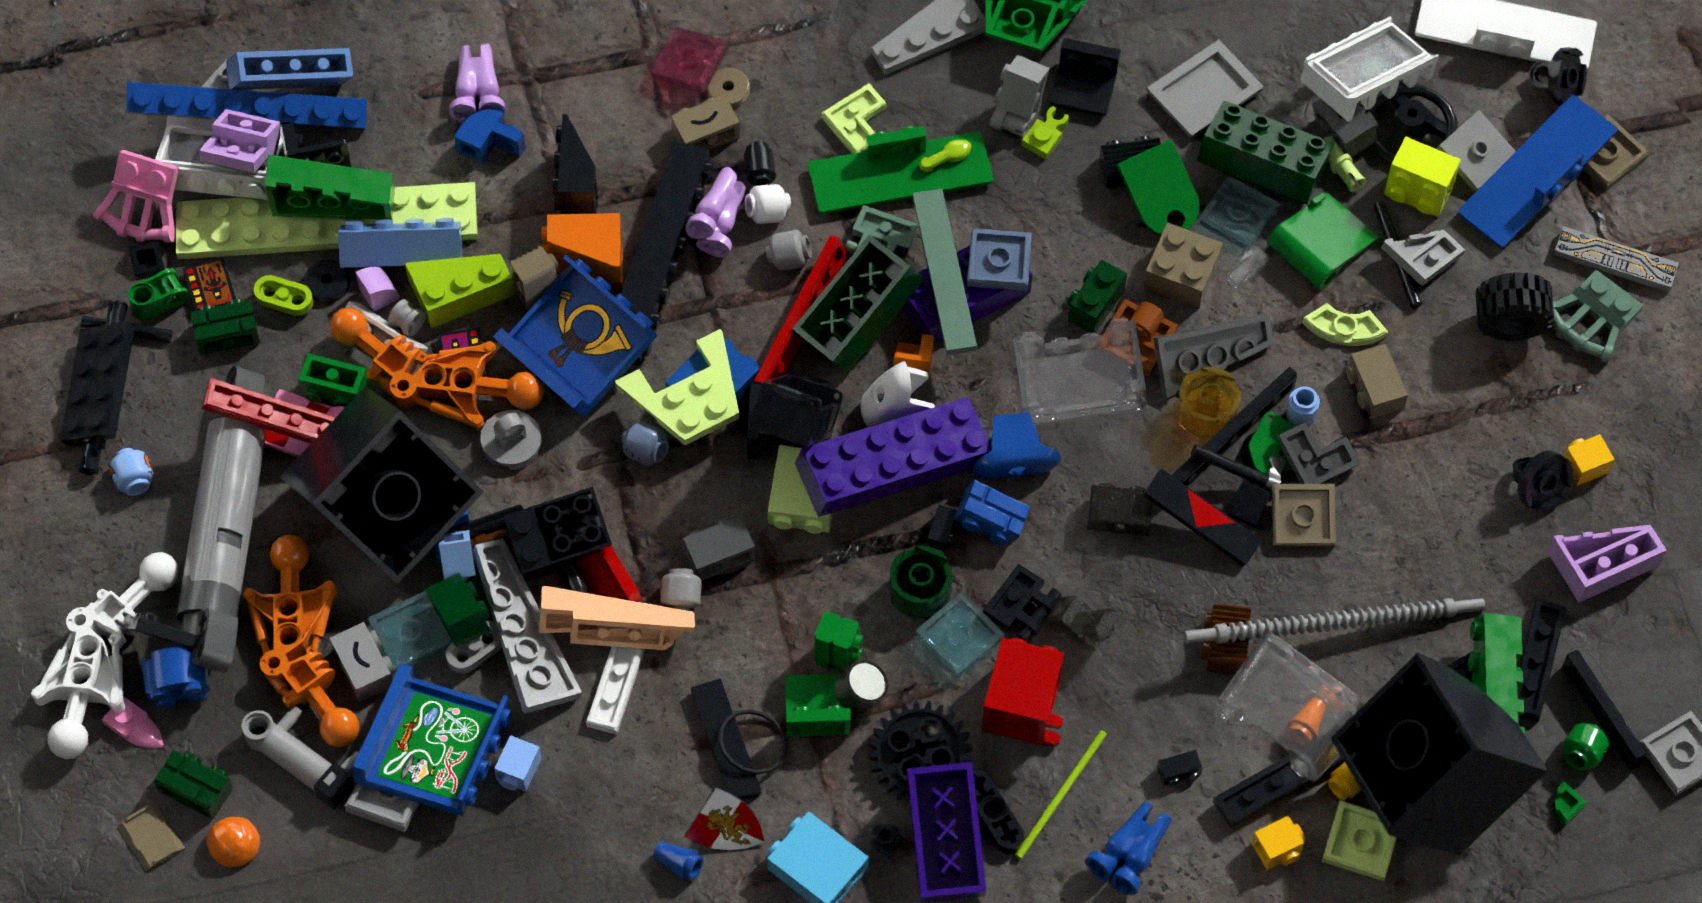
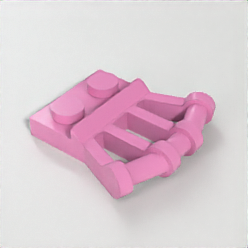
M126 150L120 151L114 179L111 181L112 189L102 204L95 210L93 217L98 221L102 220L116 231L118 236L126 237L128 235L135 237L136 241L140 243L153 240L174 242L176 231L171 203L179 167ZM121 192L126 193L121 219H119L109 210ZM137 197L145 199L140 226L131 224ZM158 203L160 205L163 226L162 228L151 229L155 206Z

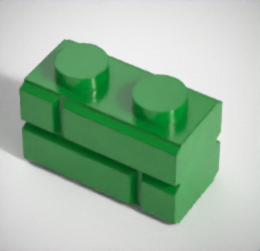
M828 611L823 613L814 635L815 663L826 668L832 666L833 670L843 674L850 671L853 665H858L864 651L861 648L864 636L859 634L858 622L845 617L840 619L839 615Z

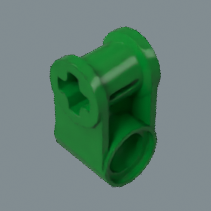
M175 269L162 270L156 275L131 286L128 291V298L132 314L135 318L144 321L150 320L161 313L183 305L189 299L190 294L186 288H182L177 279L178 274ZM141 300H148L145 303H138Z

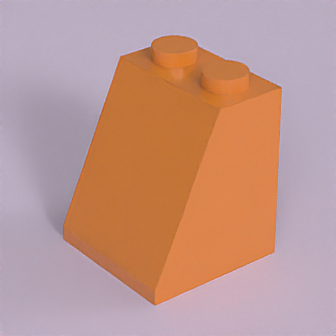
M620 213L547 215V226H542L541 228L542 245L547 254L552 253L559 265V269L556 272L562 274L570 265L564 259L565 255L574 262L580 258L592 269L589 273L592 278L602 277L613 287L609 291L611 294H621L623 290V241Z

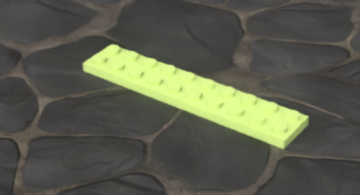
M475 182L395 187L393 224L405 223L408 219H423L424 223H433L439 218H453L454 222H461L462 241L478 240ZM245 197L176 202V255L179 260L339 249L338 230L340 225H345V222L352 220L363 221V225L375 224V221L381 219L272 216L269 200Z

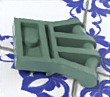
M1595 270L1571 295L1553 301L1555 321L1552 326L1556 331L1555 335L1561 340L1566 339L1573 345L1572 349L1576 352L1582 351L1599 357L1601 362L1608 364L1617 336L1642 311L1644 305L1598 270ZM1574 305L1580 307L1566 322L1563 321L1558 313ZM1589 314L1596 322L1580 336L1573 329ZM1604 327L1611 331L1605 347L1590 342Z

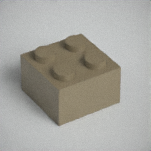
M1167 223L1146 269L1143 289L1199 309L1220 263L1224 243Z

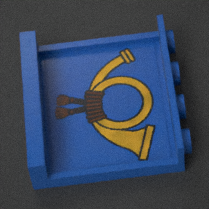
M565 255L564 259L570 264L509 334L500 328L493 337L585 418L614 386L615 380L621 378L658 335L650 328L653 322L641 311L636 315L629 309L633 305L620 293L614 297L609 292L613 287L602 277L592 278L589 275L592 269L580 258L574 262Z

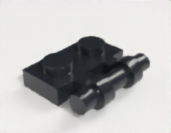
M1018 564L983 609V616L1008 632L1015 623L1019 624L1022 629L1016 636L1027 642L1032 635L1036 636L1042 628L1040 624L1046 616L1052 615L1058 607L1056 603L1062 594L1055 588H1052L1047 595L1042 593L1040 590L1044 586V580ZM1033 602L1038 608L1032 616H1029L1024 611Z

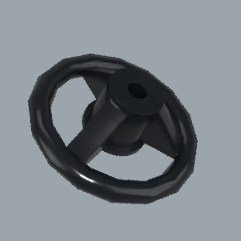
M1405 84L1400 85L1397 88L1396 94L1390 99L1382 93L1376 98L1374 106L1366 112H1370L1376 120L1381 108L1389 101H1392L1397 110V116L1393 122V132L1386 145L1384 146L1380 142L1378 135V141L1370 145V148L1382 160L1391 164L1405 136L1419 142L1427 133L1443 136L1442 143L1458 127V120L1452 105L1439 92L1423 85H1414L1412 88ZM1406 96H1420L1432 101L1442 111L1446 123L1429 113L1423 103L1417 100H1410Z

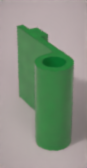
M1322 192L1313 198L1308 206L1281 223L1269 236L1267 245L1319 290H1323L1335 279L1344 264L1376 243L1380 237L1329 193L1324 194Z

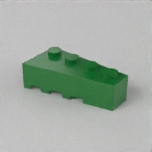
M268 154L265 188L272 216L392 220L395 195L392 173Z
M1483 613L1475 618L1470 627V639L1474 640L1473 652L1470 653L1468 661L1469 671H1472V683L1494 700L1518 724L1520 715L1524 713V700L1517 698V692L1523 683V671L1516 664V661H1519L1522 657L1521 617ZM1520 727L1525 735V727Z

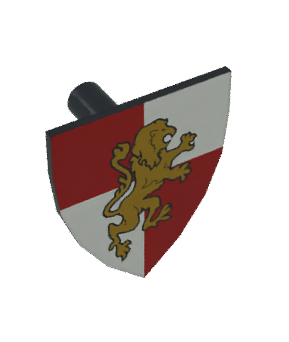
M717 786L684 835V838L697 844L722 850L745 849L765 843L761 824L754 811L742 799Z

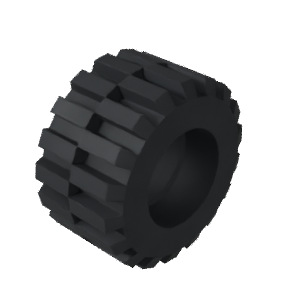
M1521 272L1505 273L1483 281L1476 289L1478 329L1486 336L1505 341L1530 339L1544 334L1554 324L1552 285L1542 276Z

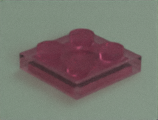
M675 27L650 71L652 78L704 93L729 50L728 41Z

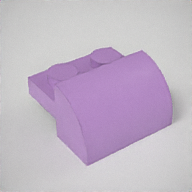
M226 109L212 124L213 135L199 150L201 161L239 169L243 172L255 173L260 166L267 167L268 154L276 155L280 141V122Z

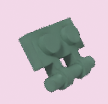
M863 205L852 229V235L861 238L859 243L848 240L845 251L854 254L870 234L894 254H896V251L908 254L919 231L918 224Z

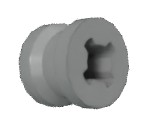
M402 299L391 310L388 324L394 328L400 327L403 334L412 337L422 327L426 313L419 308H412V304L409 301Z

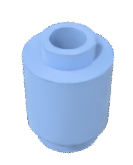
M1306 386L1299 387L1290 394L1286 417L1295 426L1306 422L1309 427L1316 420L1320 399L1312 388Z

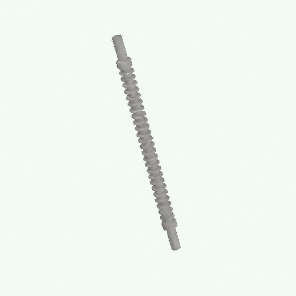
M1452 598L1441 600V602L1434 600L1433 604L1430 601H1426L1424 605L1421 602H1417L1416 606L1413 603H1409L1407 607L1402 603L1399 608L1395 604L1390 609L1385 605L1382 610L1378 606L1373 611L1368 607L1365 612L1359 608L1357 612L1350 609L1348 613L1344 610L1340 614L1333 611L1331 615L1325 612L1323 616L1319 613H1316L1314 617L1311 614H1307L1306 618L1302 615H1299L1297 619L1294 616H1290L1288 620L1285 617H1281L1280 621L1277 618H1273L1271 622L1266 618L1263 620V623L1257 619L1254 624L1248 620L1245 625L1240 621L1237 626L1233 622L1229 623V626L1225 623L1215 624L1214 628L1184 631L1183 638L1186 644L1216 641V643L1220 644L1227 643L1229 639L1232 642H1235L1237 638L1243 641L1245 637L1252 640L1254 636L1258 639H1261L1263 635L1269 638L1271 634L1278 637L1280 633L1283 636H1287L1289 632L1295 635L1297 631L1300 634H1304L1306 630L1309 633H1313L1314 629L1317 632H1321L1323 628L1326 631H1330L1331 627L1337 631L1341 626L1345 630L1348 628V625L1352 629L1356 628L1357 624L1363 628L1365 623L1371 627L1374 622L1380 626L1382 622L1386 625L1390 624L1391 621L1397 624L1399 620L1406 623L1408 619L1411 622H1414L1416 618L1419 621H1423L1425 617L1431 620L1433 616L1436 619H1440L1441 616L1453 618L1458 613L1484 611L1485 601L1483 598L1454 601Z

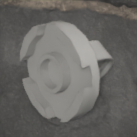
M506 410L496 413L486 421L481 430L480 442L484 456L492 465L497 467L500 465L509 467V470H516L528 466L537 458L542 444V433L538 423L531 415L519 410Z

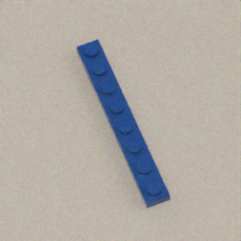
M127 82L125 113L217 120L228 109L279 121L280 124L293 123L294 125L366 129L367 99Z

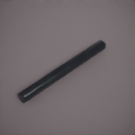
M1376 202L1373 207L1385 239L1392 238L1394 242L1399 241L1385 202ZM1393 260L1410 307L1413 309L1420 307L1422 301L1413 277Z

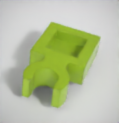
M1051 107L1047 111L1046 122L1039 119L1035 121L1022 139L1021 144L1022 147L1046 160L1061 141V130L1065 129L1068 125V114H1065L1061 120L1053 118L1056 112L1055 107Z

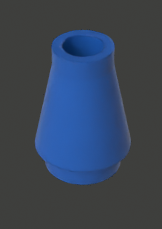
M663 841L658 843L653 853L654 859L660 861L682 880H694L703 866L704 859L698 855L697 850L667 844Z

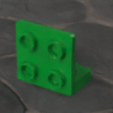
M845 674L792 675L785 677L787 737L851 735V710L843 703L838 693V683Z

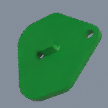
M1267 412L1262 417L1248 444V451L1254 468L1265 475L1271 469V464L1268 460L1271 456L1286 460L1281 473L1293 470L1276 437L1296 426L1273 412Z

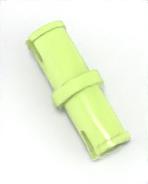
M1332 136L1324 138L1334 143L1329 158L1331 171L1341 177L1351 192L1357 191L1358 188L1353 179L1356 180L1360 187L1365 184L1366 179L1353 165L1352 157L1342 151Z

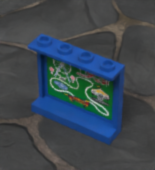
M401 663L353 765L354 783L463 817L467 806L472 807L475 803L478 793L476 786L479 779L484 780L486 778L490 754H496L499 748L502 727L507 728L510 723L512 710L509 709L508 696L504 695L500 704L413 678V667Z

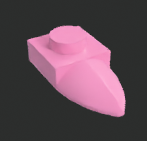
M124 696L125 710L121 713H115L110 709L103 717L104 725L134 745L144 748H162L164 746L161 733L156 724L148 717L145 711Z

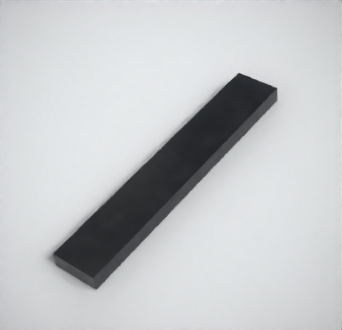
M1289 366L1202 448L1223 455L1260 421L1267 412L1273 409L1295 388L1297 372ZM1191 456L1172 476L1188 487L1211 464Z

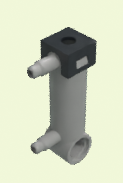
M293 707L290 712H287L278 724L273 722L272 717L264 711L256 710L248 713L244 717L241 726L247 745L256 752H262L315 791L318 799L335 810L355 787L351 773L353 772V765L359 752H354L341 766L335 762L331 764L292 736L288 731L302 713L298 707ZM259 727L266 728L263 734H252Z

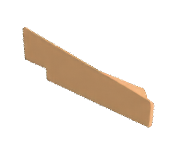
M548 586L542 587L539 633L571 632L570 643L666 650L674 644L675 638L685 632L691 634L695 630V615L692 611Z

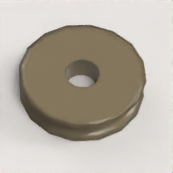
M725 67L718 69L707 80L708 98H718L725 95L732 109L740 107L747 101L750 95L749 79L741 70ZM725 86L733 87L730 91H726L723 88Z

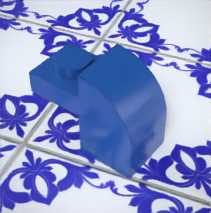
M482 110L472 114L464 121L454 136L456 151L479 163L484 162L494 146L519 158L526 149L524 133L513 125H505L504 112L498 110Z

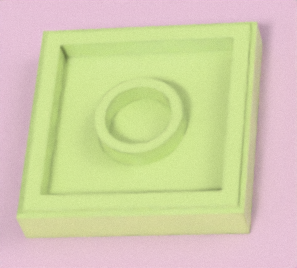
M1340 801L1321 862L1384 881L1397 838L1389 836L1375 811Z

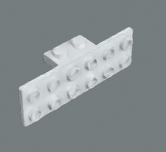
M1422 0L1415 35L1535 62L1551 61L1554 54L1563 47L1578 48L1584 55L1580 56L1581 64H1586L1588 70L1597 22L1498 0Z

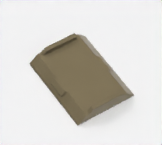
M157 804L143 807L127 817L117 827L146 873L186 849Z

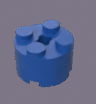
M187 646L156 650L151 652L150 660L147 661L145 656L141 659L146 699L156 702V708L158 709L174 707L176 705L175 701L188 699L189 703H199L207 699L206 693L210 690L208 670L192 663L193 652H187Z

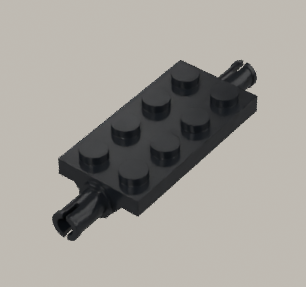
M110 300L108 302L109 307L104 325L80 329L60 441L67 446L79 444L83 447L78 471L86 475L98 474L101 451L105 449L107 439L116 438L135 331L133 324L128 321L125 322L128 304L121 300Z

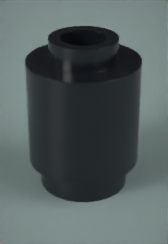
M762 141L752 142L747 145L744 153L747 181L755 186L769 185L776 179L772 149L769 148L766 142Z

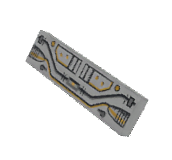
M1565 226L1562 228L1553 255L1669 292L1679 264L1678 262Z

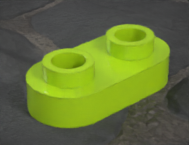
M266 275L259 278L254 285L255 298L264 307L293 316H301L308 313L313 306L312 293L303 284L273 275ZM268 292L275 293L273 296L270 297L265 296ZM295 301H303L302 304L294 305Z

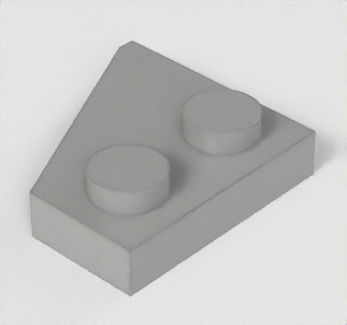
M1445 230L1433 231L1427 235H1409L1407 240L1394 242L1392 238L1386 239L1381 247L1421 286L1462 257L1465 251Z

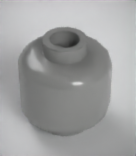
M790 230L772 235L770 245L765 248L769 264L774 263L775 267L781 272L806 266L807 260L812 257L809 238L807 235H802L799 230Z
M670 569L669 574L661 578V604L664 607L687 611L697 608L701 604L702 581L700 577L694 575V570Z

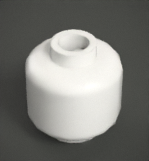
M778 184L754 186L750 193L745 196L746 214L757 224L781 222L785 218L786 212L791 209L789 194L785 193Z

